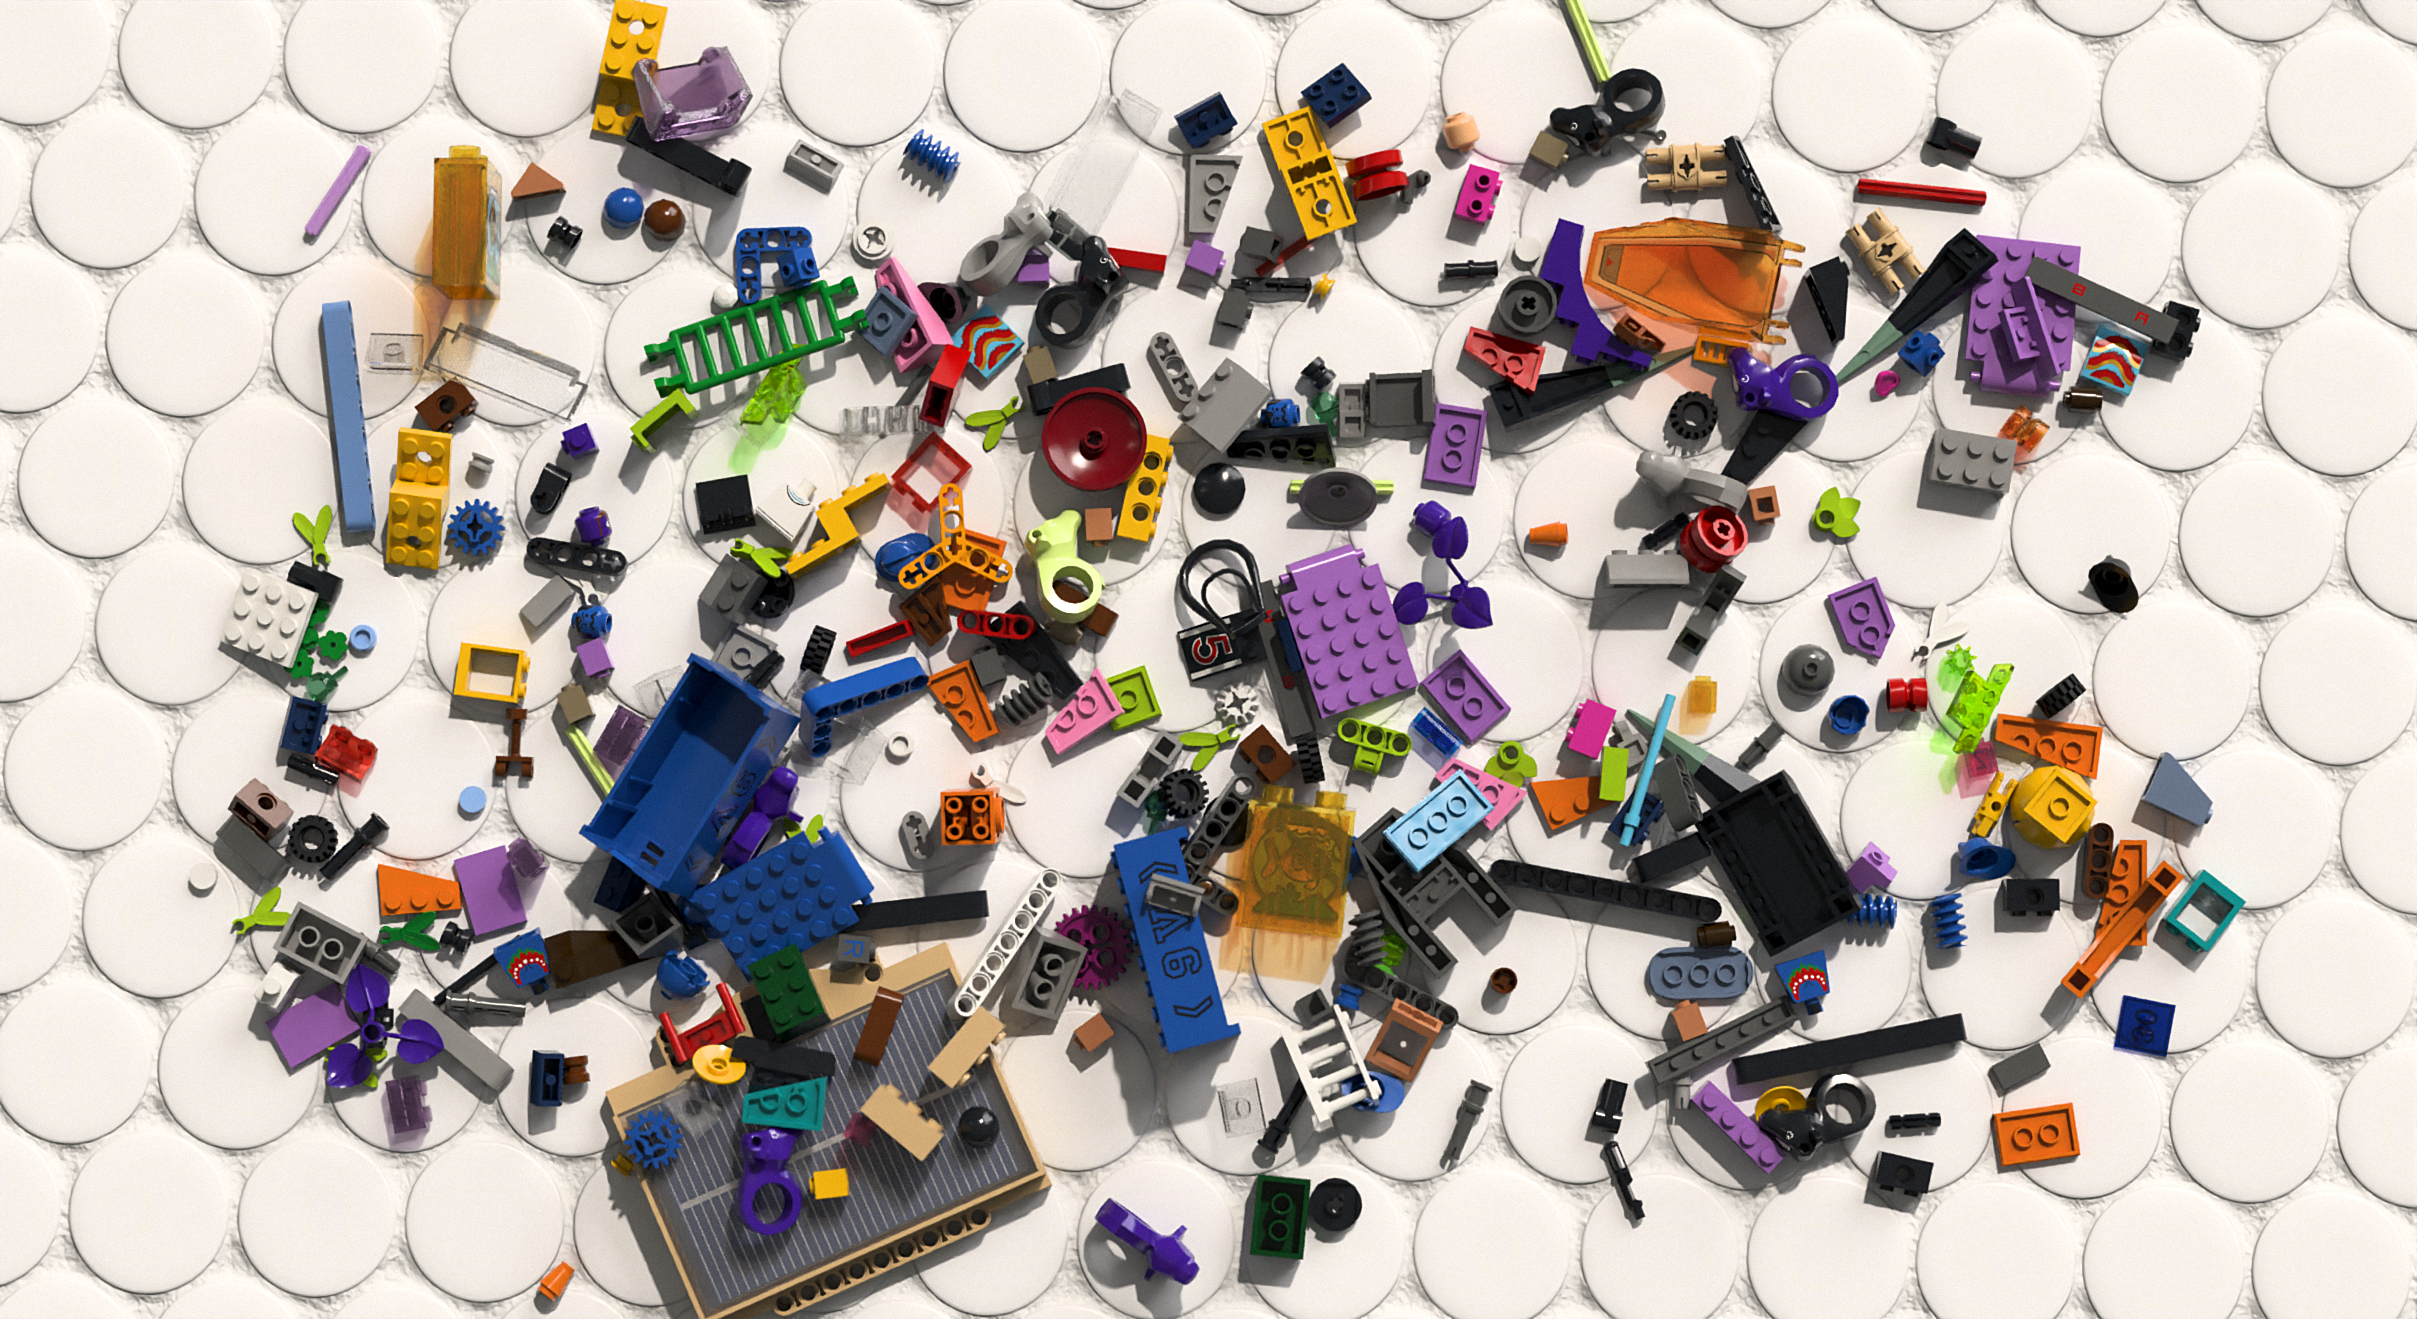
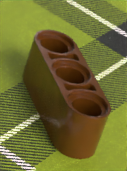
M1059 580L1052 583L1054 593L1066 603L1078 604L1089 598ZM1097 603L1092 614L1079 621V623L1100 636L1107 638L1120 615Z
M2106 823L2091 825L2085 836L2081 891L2089 899L2103 898L2109 891L2114 831ZM2098 827L2105 831L2106 837L2103 842H2098L2094 837V831ZM2094 854H2099L2103 858V865L2099 869L2095 868L2091 860ZM2093 880H2097L2101 885V891L2097 895L2091 893L2089 885Z
M879 986L853 1059L877 1068L879 1067L902 1006L904 994Z

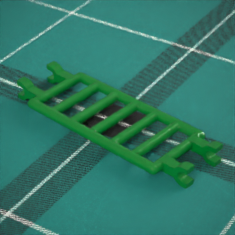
M849 276L832 286H828L825 280L811 283L810 287L800 290L793 289L672 330L669 333V341L645 345L644 350L651 365L660 362L665 357L675 355L680 374L669 378L660 377L654 379L660 398L669 396L678 388H685L686 393L692 395L840 345L845 342V333L869 329L870 326L864 309L858 310L851 316L839 320L833 300L859 295L853 276ZM820 292L834 335L822 340H818L805 300V296ZM795 300L808 341L807 345L793 349L780 308L781 304ZM769 308L784 352L772 357H768L755 313ZM742 317L746 319L759 360L745 366L743 365L730 323ZM719 325L734 370L722 374L718 373L705 331ZM692 334H696L709 377L695 383L693 382L680 339Z

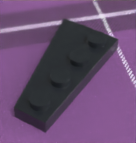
M1730 136L1724 140L1726 145L1724 152L1727 158L1734 163L1736 177L1745 189L1746 197L1754 210L1763 234H1775L1783 230L1739 136Z
M1328 424L1245 430L1238 435L1226 450L1228 458L1262 461L1264 457H1270L1277 460L1276 462L1287 463V459L1303 460L1305 465H1314L1315 461L1326 462L1327 467H1336V456Z

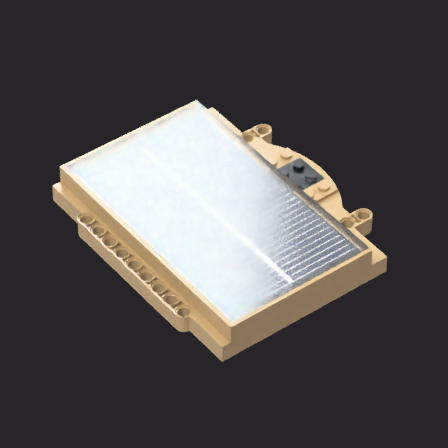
M947 942L936 945L887 968H884L876 950V958L871 959L870 964L854 962L856 967L845 972L809 969L831 1022L783 1044L830 1052L836 1057V1068L834 1076L809 1072L807 1081L827 1077L822 1131L805 1130L804 1136L796 1143L785 1168L801 1188L803 1196V1210L800 1209L797 1220L785 1231L772 1236H765L750 1231L739 1221L734 1208L735 1195L744 1164V1159L738 1156V1149H740L739 1140L742 1134L769 1127V1125L742 1123L744 1095L748 1094L756 1061L744 1059L746 1065L745 1073L739 1081L733 1084L718 1085L702 1079L695 1072L692 1065L693 1059H689L682 1067L674 1065L672 1060L674 1052L670 1043L665 1042L662 1038L664 1029L661 1025L658 1027L655 1036L667 1065L605 1092L615 1114L613 1120L623 1143L631 1139V1136L626 1134L625 1131L633 1130L634 1127L630 1122L631 1120L639 1122L638 1114L640 1113L647 1118L650 1110L654 1111L655 1116H658L660 1111H664L665 1119L669 1116L674 1117L671 1122L672 1125L680 1124L676 1132L677 1134H683L684 1137L677 1139V1143L683 1145L681 1149L675 1148L674 1151L678 1157L672 1158L669 1156V1165H665L660 1161L659 1168H655L653 1162H651L649 1167L645 1168L644 1160L638 1163L634 1162L637 1156L635 1153L630 1154L629 1157L699 1319H751L771 1309L781 1316L792 1314L988 1226L991 1221L992 1211L1052 1185L992 1045L986 1050L989 1056L979 1067L974 1064L968 1071L972 1076L961 1088L958 1085L955 1088H951L928 1069V1066L971 1017L969 1016L957 1021L950 1018L946 1011L948 1001L963 981ZM876 966L881 973L879 979L874 982L868 980L866 976L868 968ZM755 983L732 996L746 1031L721 1044L722 1046L733 1049L735 1040L739 1036L782 1043L776 1035ZM879 986H882L905 996L883 1058L877 1068L855 1060L853 1056ZM958 1001L959 1010L965 1013V1004ZM723 1004L712 1014L710 1018L726 1011ZM673 1024L677 1035L681 1034L680 1028ZM891 1083L903 1093L900 1097L906 1103L913 1101L923 1110L920 1115L926 1120L933 1118L944 1127L941 1132L945 1136L924 1161L919 1160L860 1110L880 1085L884 1084L887 1086ZM972 1106H984L993 1111L998 1119L1000 1133L995 1143L987 1148L975 1149L967 1145L960 1135L958 1121L962 1113ZM654 1121L645 1123L639 1130H649ZM664 1125L663 1131L666 1137L671 1138L669 1129ZM656 1132L653 1135L643 1136L651 1141V1146H654L656 1143H665L657 1138ZM637 1140L638 1148L644 1154L645 1147L641 1141ZM624 1143L627 1152L632 1149L631 1145ZM662 1147L658 1149L655 1157L664 1155L668 1148ZM847 1168L850 1195L816 1199V1194H811L809 1178H814L813 1172ZM767 1183L755 1192L752 1200V1209L760 1222L769 1224L782 1214L784 1196L776 1184ZM980 1209L986 1213L987 1219L985 1223L976 1224L972 1220V1213L975 1210ZM957 1220L962 1224V1232L959 1235H952L948 1231L950 1221ZM927 1231H933L938 1236V1242L933 1246H929L924 1242L923 1237ZM902 1242L912 1244L914 1251L911 1256L906 1257L900 1253L899 1246ZM878 1253H885L889 1257V1264L886 1267H879L875 1263V1256ZM853 1264L863 1265L865 1274L862 1278H855L851 1274ZM835 1274L840 1278L841 1282L838 1288L832 1289L828 1287L826 1282L828 1275ZM805 1285H811L815 1288L816 1296L814 1299L809 1300L802 1295V1289ZM781 1296L790 1298L792 1305L789 1310H782L778 1306V1299Z

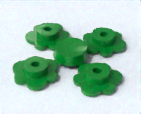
M320 597L316 600L314 609L317 612L315 614L312 612L300 645L302 649L298 651L293 668L284 666V670L287 673H292L294 679H299L301 676H311L313 671L311 666L314 664V659L308 657L309 654L306 650L314 648L317 643L322 648L321 654L324 657L329 656L332 660H339L342 657V652L348 650V645L345 643L347 637L343 632L335 633L329 630L326 636L319 638L318 632L313 628L318 622L324 623L326 621L325 615L330 612V606L322 602Z

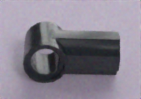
M1935 117L1926 139V143L1934 148L1945 151L1951 150L1972 160L1975 158L1982 141V137L1962 130L1954 122L1941 117Z
M295 561L291 566L287 578L288 582L318 593V597L334 603L344 580L324 570L321 572L298 561Z
M1608 1078L1605 1079L1599 1105L1595 1108L1591 1128L1618 1134L1623 1116V1111L1621 1110L1628 1084Z

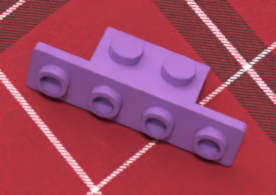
M2027 276L2010 286L2017 308L2002 310L1998 313L2013 362L2034 359L2041 382L2045 383L2061 375V371L2030 277Z

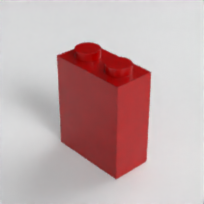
M946 344L929 379L919 420L944 428L961 392L972 352Z

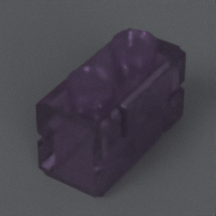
M618 704L593 751L623 766L624 763L629 762L636 751L633 747L637 740L642 741L648 732L649 727L646 726L648 720Z
M519 837L507 846L509 851L506 857L516 866V870L522 878L534 879L550 865V861L543 853H540V848L532 840H525Z
M420 1075L385 1081L395 1134L429 1127V1121H432L433 1118L430 1106H425L424 1095L428 1094L425 1079L421 1080Z

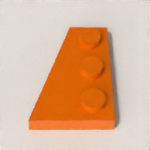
M972 659L928 676L927 686L935 693L939 701L946 706L955 717L954 719L974 742H979L1001 733Z
M1599 776L1530 782L1551 831L1617 802L1597 799Z
M378 863L382 916L462 909L459 882Z

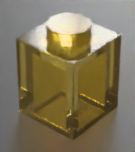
M1695 676V680L1688 682L1687 713L1715 714L1717 681H1711L1710 676Z

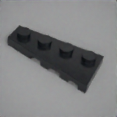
M1759 409L1720 475L1747 485L1808 422L1793 420L1766 409Z
M1022 600L1005 613L1027 615L1034 619L1036 631L1032 637L1027 639H1011L982 635L1034 677L1036 673L1040 672L1049 682L1053 693L1062 700H1065L1085 684ZM1000 618L991 623L994 631L998 632L1002 629L1003 625ZM1020 620L1016 626L1017 631L1024 635L1028 631V624L1024 620Z

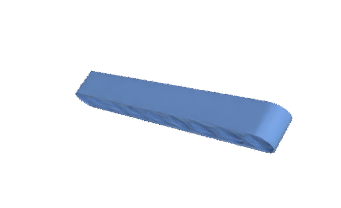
M349 300L323 303L322 316L346 527L349 534L375 531L376 519L352 308Z

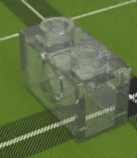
M684 1079L661 1101L697 1141L723 1119L720 1115L722 1109L712 1099L708 1102L702 1095L704 1089L696 1080L690 1082L688 1079ZM691 1100H696L701 1105V1111L696 1116L691 1115L687 1110V1105Z

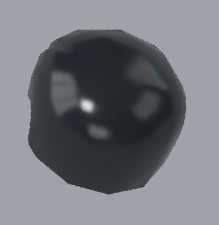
M972 1106L962 1113L958 1121V1128L963 1141L975 1149L989 1147L995 1143L1000 1133L997 1117L993 1111L984 1106Z

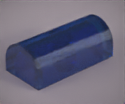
M1426 707L1411 721V726L1447 758H1450L1464 742Z

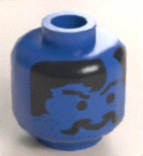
M1289 398L1269 400L1266 404V409H1261L1262 425H1267L1268 429L1300 425L1299 405H1295L1293 400Z
M584 604L579 607L577 612L573 613L571 625L572 628H575L580 638H604L611 631L612 615L608 613L604 606Z

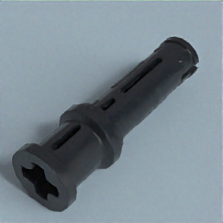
M373 812L371 818L361 828L357 827L354 830V836L319 871L329 881H332L365 847H372L374 845L373 841L384 830L388 831L390 829L389 825L377 813Z
M1300 1078L1287 1097L1275 1119L1272 1118L1268 1122L1269 1128L1263 1138L1257 1141L1259 1145L1276 1155L1279 1152L1278 1147L1285 1135L1290 1134L1289 1126L1307 1097Z

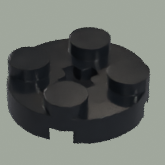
M1329 1178L1317 1184L1311 1193L1309 1209L1312 1217L1321 1227L1330 1231H1342L1353 1225L1359 1218L1362 1211V1199L1356 1187L1347 1180ZM1333 1197H1338V1200L1343 1202V1207H1339L1338 1212H1333L1332 1207H1328V1202L1333 1201Z

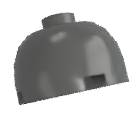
M1805 644L1799 645L1787 654L1783 660L1781 671L1786 682L1785 684L1791 691L1797 695L1809 697L1818 695L1829 687L1834 678L1835 667L1833 659L1826 650L1817 645Z

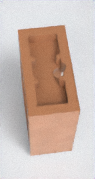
M1396 998L1369 1047L1365 1059L1373 1066L1393 1073L1396 1078L1412 1083L1437 1038L1443 1022ZM1393 1020L1427 1037L1413 1066L1378 1048Z

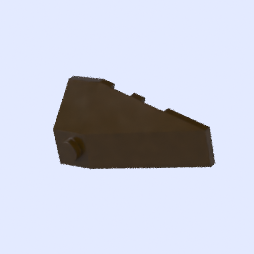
M568 930L544 938L548 963L557 989L656 958H638L616 931Z

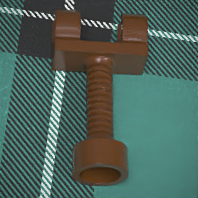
M506 708V719L512 723L511 751L509 756H496L495 776L507 777V761L522 762V777L533 778L534 757H522L520 755L521 751H519L521 750V724L524 720H527L528 709Z

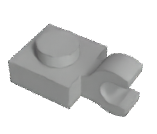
M1625 720L1613 724L1622 739L1621 742L1615 744L1616 747L1629 749L1627 768L1645 760L1649 749L1641 733L1632 735Z

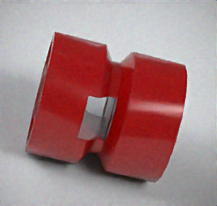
M1903 678L1887 679L1886 704L1888 713L1904 712L1906 708L1910 712H1926L1928 704L1926 679L1910 678L1908 682H1905Z

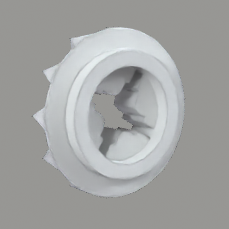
M878 218L862 221L856 227L853 234V244L856 251L863 258L873 261L884 258L889 254L895 242L891 226ZM880 230L878 238L883 246L875 243L868 249L870 241L864 234L874 236Z
M1241 682L1228 684L1220 691L1217 698V709L1220 716L1231 724L1239 725L1249 722L1256 715L1259 706L1256 692L1249 685ZM1232 693H1235L1239 699H1249L1242 704L1243 714L1236 707L1227 709L1233 703L1234 696Z

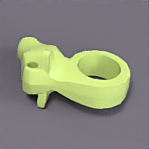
M1074 508L1065 509L1057 518L1047 520L1038 528L1030 530L1024 541V549L1030 556V568H1036L1040 605L1051 618L1062 623H1076L1091 615L1100 600L1101 591L1106 588L1104 580L1097 569L1076 557L1077 531L1081 526L1082 518L1081 514ZM1074 577L1082 581L1087 587L1089 598L1078 604L1066 603L1054 593L1052 583L1058 578Z

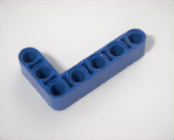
M907 657L812 688L803 695L801 700L799 739L811 757H822L831 748L835 718L917 692L928 684L929 677L915 657Z

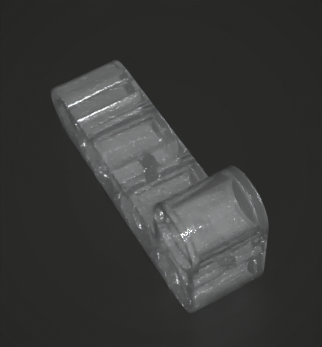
M922 405L850 407L838 412L840 439H859L865 436L938 434L946 432V425L942 428L919 420Z

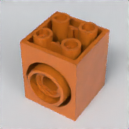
M1000 788L946 789L940 792L942 845L996 844L1001 841V834L1004 833L1005 811L1003 798L1000 797Z

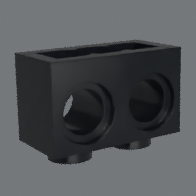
M2171 300L2165 303L2162 313L2173 318L2176 317V314H2183L2187 319L2186 326L2177 324L2171 337L2178 341V351H2173L2168 345L2154 340L2150 353L2179 363L2185 357L2189 358L2194 343L2190 342L2193 332L2197 333L2201 323V318L2198 317L2200 309Z

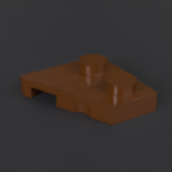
M1627 313L1612 330L1616 333L1615 337L1625 345L1631 344L1634 347L1660 352L1666 345L1663 340Z
M938 574L934 575L898 606L930 647L934 646L953 630L941 578Z

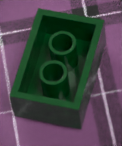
M796 943L747 965L776 1035L782 1043L831 1022L804 956Z
M1258 1174L1250 1245L1251 1255L1303 1260L1311 1179Z

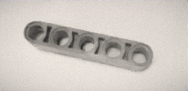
M415 988L398 1008L409 1020L421 1019L430 1023L439 1032L444 1048L493 1089L498 1091L514 1072L513 1067L448 1013H445L442 1008Z

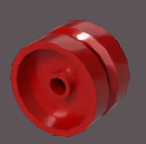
M1393 149L1371 153L1345 164L1348 178L1359 180L1351 186L1354 201H1367L1385 197L1409 187L1406 172L1395 171L1403 165L1400 150Z
M1720 505L1708 506L1701 510L1680 534V547L1683 555L1691 565L1706 573H1718L1724 563L1730 565L1733 559L1737 558L1748 544V533L1745 524L1737 514Z

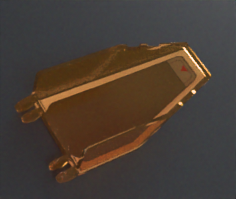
M1669 217L1664 218L1662 221L1644 222L1641 225L1623 226L1594 232L1584 284L1654 321L1693 334L1768 345H1785V338L1777 335H1768L1769 326L1782 330L1789 329V323L1771 320L1782 265L1801 268L1802 262L1797 259L1784 258L1785 250L1804 253L1806 247L1783 240L1771 230Z

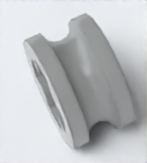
M472 452L473 460L469 461L468 465L490 473L491 469L489 466L494 464L495 460Z

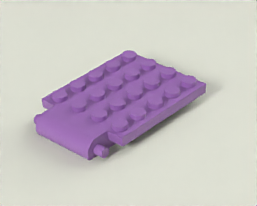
M1976 235V238L1990 249L1999 261L1979 277L1980 281L1971 287L1964 360L1980 361L1981 366L1980 372H1970L1969 382L1979 383V391L2048 398L2049 391H2059L2060 381L2050 380L2049 382L2042 383L2034 359L2013 362L1998 313L2005 309L2017 308L2010 286L2025 276L2034 255L2079 275L2081 246ZM2032 285L2043 314L2056 359L2059 363L2060 371L2069 372L2076 304Z
M1351 544L1287 564L1285 566L1287 573L1279 575L1281 585L1291 583L1293 592L1281 595L1279 599L1285 617L1289 621L1300 661L1304 667L1303 671L1320 719L1419 685L1379 565L1377 563L1361 569L1358 560L1365 558V553L1362 548L1354 550Z

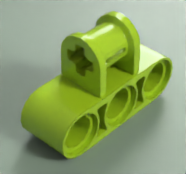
M1343 719L1337 727V735L1341 741L1358 746L1351 771L1360 770L1371 773L1375 778L1378 776L1384 754L1403 757L1412 748L1411 738L1407 734L1357 719ZM1351 723L1356 727V735L1354 737L1347 738L1342 734L1341 730L1344 724ZM1370 731H1378L1381 734L1382 740L1379 744L1372 745L1368 742L1367 734ZM1395 738H1403L1406 741L1407 748L1405 751L1397 752L1394 750L1392 742ZM1361 761L1372 763L1373 765L1362 763Z

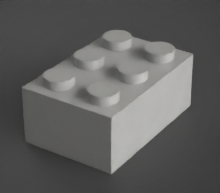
M1938 428L1934 433L1926 483L2004 496L2009 493L2017 441Z

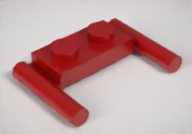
M725 982L715 987L726 1011L677 1035L668 1012L658 1015L678 1064L693 1059L696 1051L704 1046L721 1045L746 1031Z

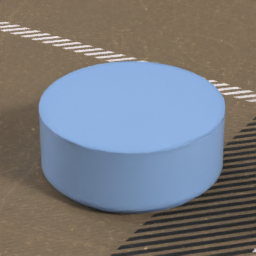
M358 625L350 633V643L359 651H369L377 643V634L370 626Z
M469 786L461 792L459 802L465 811L476 813L485 807L487 796L481 788Z

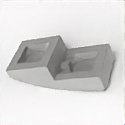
M1339 382L1340 438L1366 437L1365 382Z

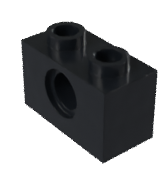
M2059 879L2002 880L2003 911H2010V916H2026V911H2037V916H2053V911H2060ZM2029 890L2034 891L2037 895V901L2034 905H2029L2025 900V894Z
M1878 1151L1872 1182L1879 1183L1878 1189L1893 1192L1894 1187L1904 1189V1195L1919 1198L1920 1193H1928L1934 1163ZM1904 1167L1907 1169L1909 1176L1905 1182L1900 1183L1896 1179V1172L1899 1168Z

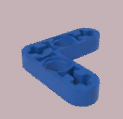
M800 226L747 228L738 233L736 237L738 297L744 304H753L760 301L762 297L761 253H781L792 249L810 248L813 238L808 229ZM786 232H790V238L798 237L800 232L803 233L804 237H808L807 241H803L802 246H799L797 241H789L790 247H785L787 242ZM759 233H763L762 241L764 248H759V242L751 243L749 248H746L745 243H741V240L746 239L747 234H750L752 239H760ZM772 233H778L782 237V242L777 247H771L767 243V238ZM746 260H753L757 267L755 272L746 274L742 271V264ZM742 278H757V282L752 281V289L757 291V294L752 295L750 300L746 295H743V291L748 289L747 281L742 282Z

